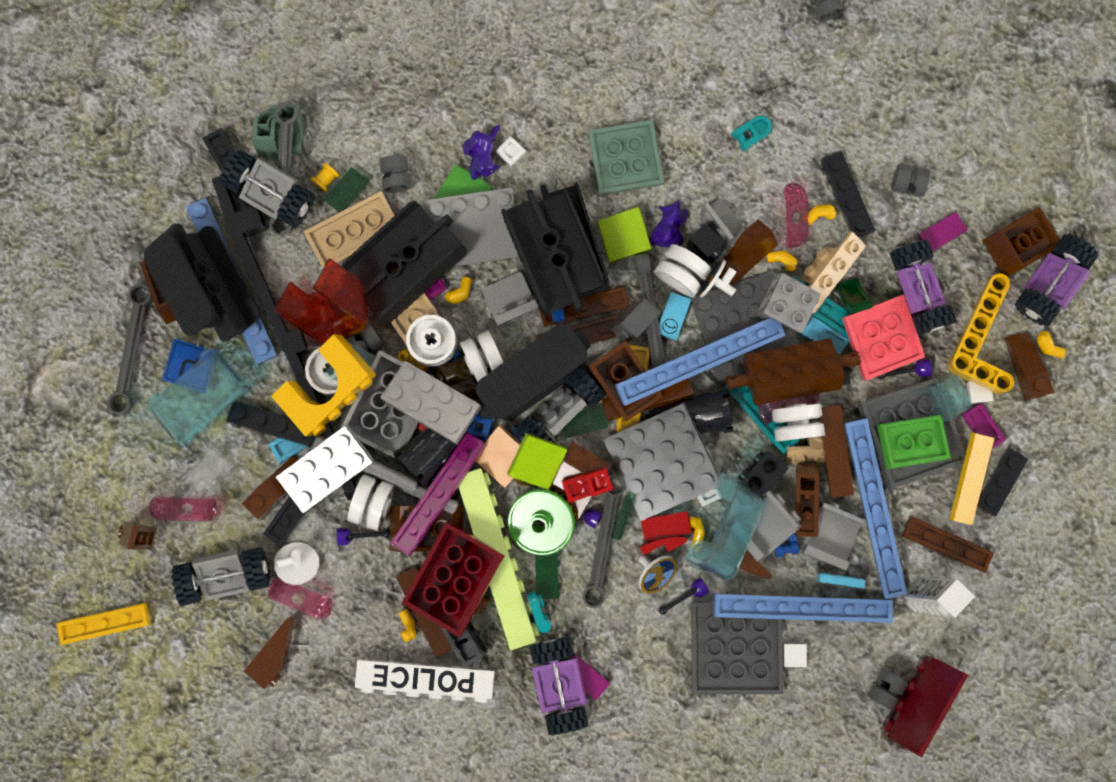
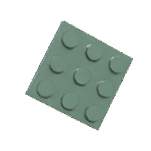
M653 120L588 130L599 196L664 185Z

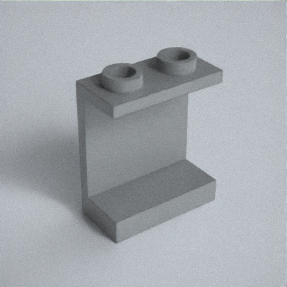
M768 491L766 493L767 496L739 521H734L728 526L757 561H763L802 527L799 523L801 520L799 515L793 509L789 511L784 505L786 501L778 492L774 494L772 491Z
M828 501L827 504H820L818 537L807 536L800 554L840 571H847L850 563L847 559L860 526L865 525L866 520L860 518L861 514L855 511L848 510V512L840 510V505Z

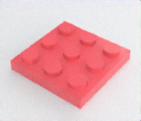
M904 294L875 304L871 309L842 317L853 352L858 351V355H860L861 364L858 367L862 379L865 381L925 357Z

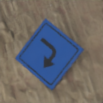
M174 338L161 380L205 394L218 352Z

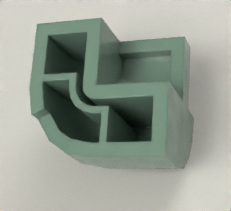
M296 103L295 105L299 109V117L293 123L292 155H301L302 143H304L303 120L299 103ZM279 104L270 105L269 109L262 112L259 116H255L253 122L252 142L255 150L262 157L273 161H278L280 122L275 115L276 107ZM288 104L280 110V116L285 121L291 119L293 114H295V109Z

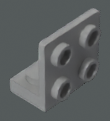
M719 198L711 205L708 202L703 204L699 214L701 216L699 218L701 223H706L725 241L723 247L726 249L736 242L746 229L722 198Z
M521 272L481 289L498 329L539 312L536 300L533 299Z
M784 273L775 275L756 312V316L762 319L772 318L794 331L802 333L821 294Z

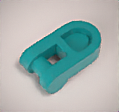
M757 116L734 130L731 135L734 140L737 139L740 143L739 147L742 152H745L770 134L772 123L765 116ZM747 131L752 135L750 139H747L744 135Z
M535 591L527 593L526 595L538 630L541 633L549 632L551 623L548 615L542 613L541 608L545 607L541 594L536 595Z

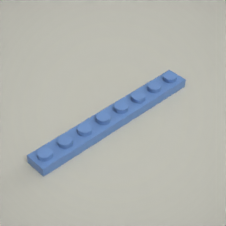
M204 198L186 206L197 233L205 226L214 227L238 268L208 199ZM259 315L258 320L243 332V336L257 365L278 356Z
M767 318L615 384V388L623 406L779 339L785 336L781 323L772 318Z
M868 418L845 422V432L883 598L889 599L906 595V586Z
M714 594L713 617L893 623V600Z

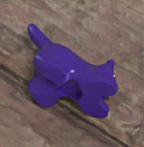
M500 125L494 126L490 134L481 133L476 130L464 142V155L472 157L470 163V176L472 180H476L479 174L483 177H488L495 173V170L499 169V166L495 165L491 160L493 141L500 130Z
M679 201L671 205L659 206L663 217L649 238L651 245L655 244L665 248H669L671 244L681 246L684 237L681 235L679 228L688 218V209L681 210Z

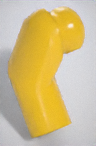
M831 204L816 205L803 217V220L807 225L811 226L819 217H825L829 220L834 219L837 212Z
M771 251L766 255L767 263L781 262L785 265V270L788 272H793L797 269V259L787 251Z
M462 277L460 287L453 291H448L445 294V300L451 304H458L466 300L469 296L473 279Z
M1041 331L1037 337V343L1041 352L1045 355L1063 359L1066 349L1055 346L1048 331Z
M408 349L398 353V360L402 362L407 361L410 364H415L424 372L430 368L419 364L412 357Z
M690 516L691 528H694L691 548L701 550L705 537L704 525L700 517Z
M407 608L398 613L406 630L400 633L404 642H409L411 639L414 640L416 638V623Z

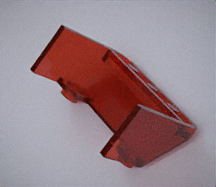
M331 258L327 260L312 287L317 292L307 294L295 284L289 282L273 309L274 312L321 345L333 334L343 335L345 339L363 331L369 322L363 286L359 277L349 273Z

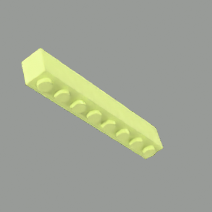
M480 468L468 472L459 485V490L474 536L505 555L490 583V588L511 651L537 642L536 637L540 635L536 623L531 624L529 615L533 613L529 601L524 602L522 593L526 591L522 579L517 580L515 571H519L515 558H510L508 552L512 547L508 536L504 537L501 530L505 525L502 516H497L494 508L498 506L495 494H490L488 485H491L488 472L483 473V470Z

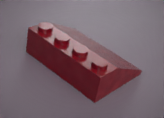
M445 522L402 604L461 638L505 555L459 526Z
M927 655L918 662L916 666L917 673L914 678L911 677L907 681L909 685L902 698L899 697L900 701L891 718L888 717L884 721L882 726V734L921 758L969 676Z

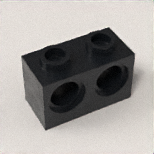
M704 223L689 238L686 248L706 263L710 262L712 264L721 255L720 253L723 251L721 247L725 241Z
M769 450L764 454L760 452L752 461L754 466L750 470L746 468L738 476L740 482L737 486L756 503L765 497L766 493L772 489L789 469ZM765 461L772 462L774 469L771 473L764 471L763 463ZM751 477L759 481V487L756 490L751 489L748 485Z
M469 621L461 638L441 628L463 668L481 659L488 653L486 646L471 621Z

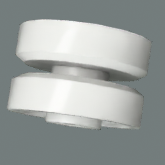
M671 244L664 255L667 261H660L654 273L671 288L694 298L701 288L698 281H705L712 269L694 253L681 246Z
M425 315L416 319L410 325L406 334V345L412 357L419 364L426 367H440L447 364L454 357L457 350V337L451 324L444 318L437 315ZM435 339L436 343L429 345V340Z
M489 330L478 334L477 338L481 345L480 349H477L474 340L471 338L460 342L465 353L464 359L477 382L488 374L487 368H491L493 371L504 363Z
M317 349L307 359L305 366L306 378L309 384L325 396L333 397L338 386L337 374L335 371H333L334 374L332 376L329 374L333 367Z
M804 403L771 410L773 422L788 423V426L778 427L774 430L775 441L825 436L823 423L809 424V419L820 418L823 415L821 404L807 405Z
M364 474L354 492L347 521L360 525L366 518L367 528L379 531L389 512L395 485L382 481L376 488V479Z

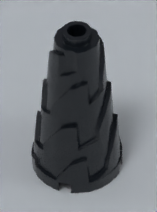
M721 388L718 391L704 393L674 404L649 410V414H645V420L685 402L698 432H734L733 426H730L733 422L729 395L723 396V394H728V388Z
M474 420L472 421L468 429L474 424ZM428 428L412 441L397 449L393 456L397 460L399 459L401 461L400 464L424 487L457 445Z

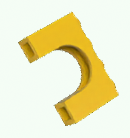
M333 334L318 349L337 374L338 386L331 400L324 404L316 403L296 381H286L271 396L305 437L319 436L326 429L325 425L329 421L337 419L342 413L340 410L345 405L349 406L357 399L356 395L361 390H366L373 383L372 379L376 376V373L343 335Z

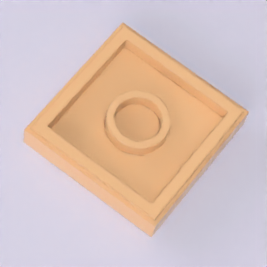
M500 425L485 442L487 446L476 462L506 488L514 479L508 476L507 472L521 442Z

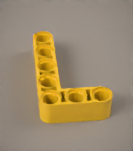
M995 274L984 284L948 361V369L953 375L966 381L974 382L997 395L1011 390L1014 386V378L1009 373L976 357L1009 289L1010 281L1004 274ZM993 281H998L1001 284V290H996L993 287ZM984 300L992 304V310L984 307ZM975 320H979L982 322V330L977 329L975 327ZM966 339H969L973 342V349H968L966 347ZM956 359H961L964 362V369H959L956 366ZM978 368L984 371V379H980L976 375ZM998 378L1005 381L1004 389L998 387Z

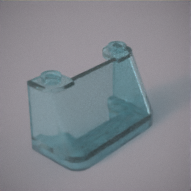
M207 348L198 356L200 360L165 391L161 394L157 392L148 400L150 404L147 408L179 448L189 445L194 440L193 436L200 434V431L232 403H235L238 400L237 398L245 395L252 389L249 383L217 348L212 350Z
M720 473L715 487L716 492L721 498L727 500V506L712 542L694 541L689 546L685 559L691 567L717 578L730 580L738 572L763 512L764 504L760 496L735 478Z

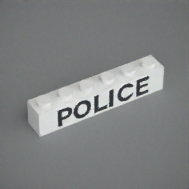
M920 577L910 587L907 594L903 595L907 600L905 604L914 612L918 611L919 613L953 618L975 597L957 579Z
M360 658L357 660L355 688H361L360 692L374 693V690H383V694L397 695V691L406 692V696L419 697L420 693L429 694L428 698L442 699V695L451 696V700L464 701L465 697H472L474 702L486 703L488 699L493 697L495 669L463 668L459 666Z

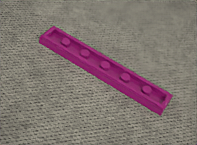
M468 432L465 434L391 541L392 546L408 556L413 554L487 446L485 442Z

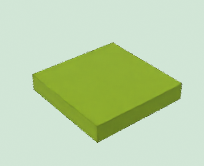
M640 207L598 220L610 263L652 250Z
M526 433L507 474L515 479L549 490L567 449L564 446Z

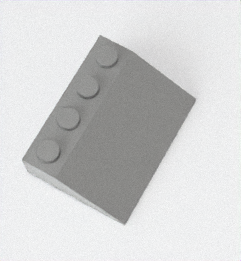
M512 188L424 200L425 211L436 223L446 214L453 219L454 222L448 229L468 250L467 254L453 267L519 257L501 213V209L508 210L515 207Z
M375 350L369 363V367L376 373V376L372 379L373 383L366 390H361L356 395L357 399L347 407L337 431L348 424L360 442L394 457L393 453L410 441L418 422L380 398L404 362L380 350Z

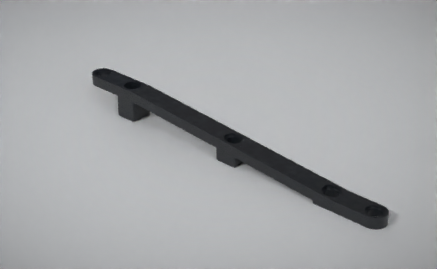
M220 176L212 178L233 242L296 380L313 401L321 404L316 390L309 384L306 378L305 366L300 357L310 353L304 334L300 329L288 331L247 240L248 237L267 231L261 211L253 206L237 212L230 190L219 182ZM330 421L325 425V431L321 433L325 439H328L335 433ZM354 476L342 484L348 501L352 500L357 487Z

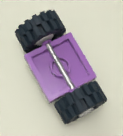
M1064 234L1054 247L1053 252L1055 255L1049 253L1025 286V290L1015 303L1016 309L1021 311L1020 313L1025 315L1027 319L1030 318L1032 322H1037L1041 326H1050L1060 312L1059 309H1066L1090 275L1089 269L1099 256L1098 251H1096L1094 246H1091V243L1085 242V239H1080L1077 235Z
M929 241L914 242L890 252L895 271L900 270L897 272L911 314L926 310V312L912 318L917 334L929 333L956 323L957 320L952 306L945 303L932 263L920 265L922 262H926L934 257Z
M570 637L552 639L530 645L533 664L549 662V664L532 667L541 713L560 710L545 716L548 735L574 732L589 726L585 707L570 708L587 704L578 659L559 661L560 659L573 656Z

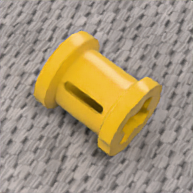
M324 163L321 171L310 180L319 189L326 192L327 186L334 178H338L339 174L328 164Z

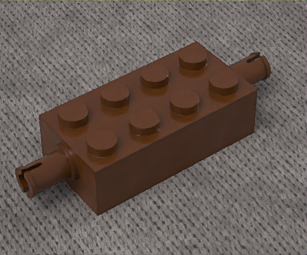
M831 338L744 354L743 373L726 376V385L728 390L748 386L754 406L842 389L845 375L843 368L858 366L861 364V359L858 351L839 355Z

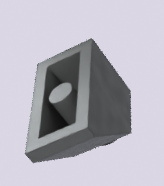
M643 298L621 309L610 330L619 340L629 342L636 339L659 316L660 311Z

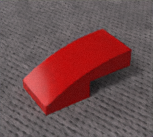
M606 467L561 480L569 503L613 490Z
M688 511L646 518L641 521L645 542L692 533Z
M669 537L649 542L638 548L642 555H646L662 545L666 552H670L688 541L686 537Z

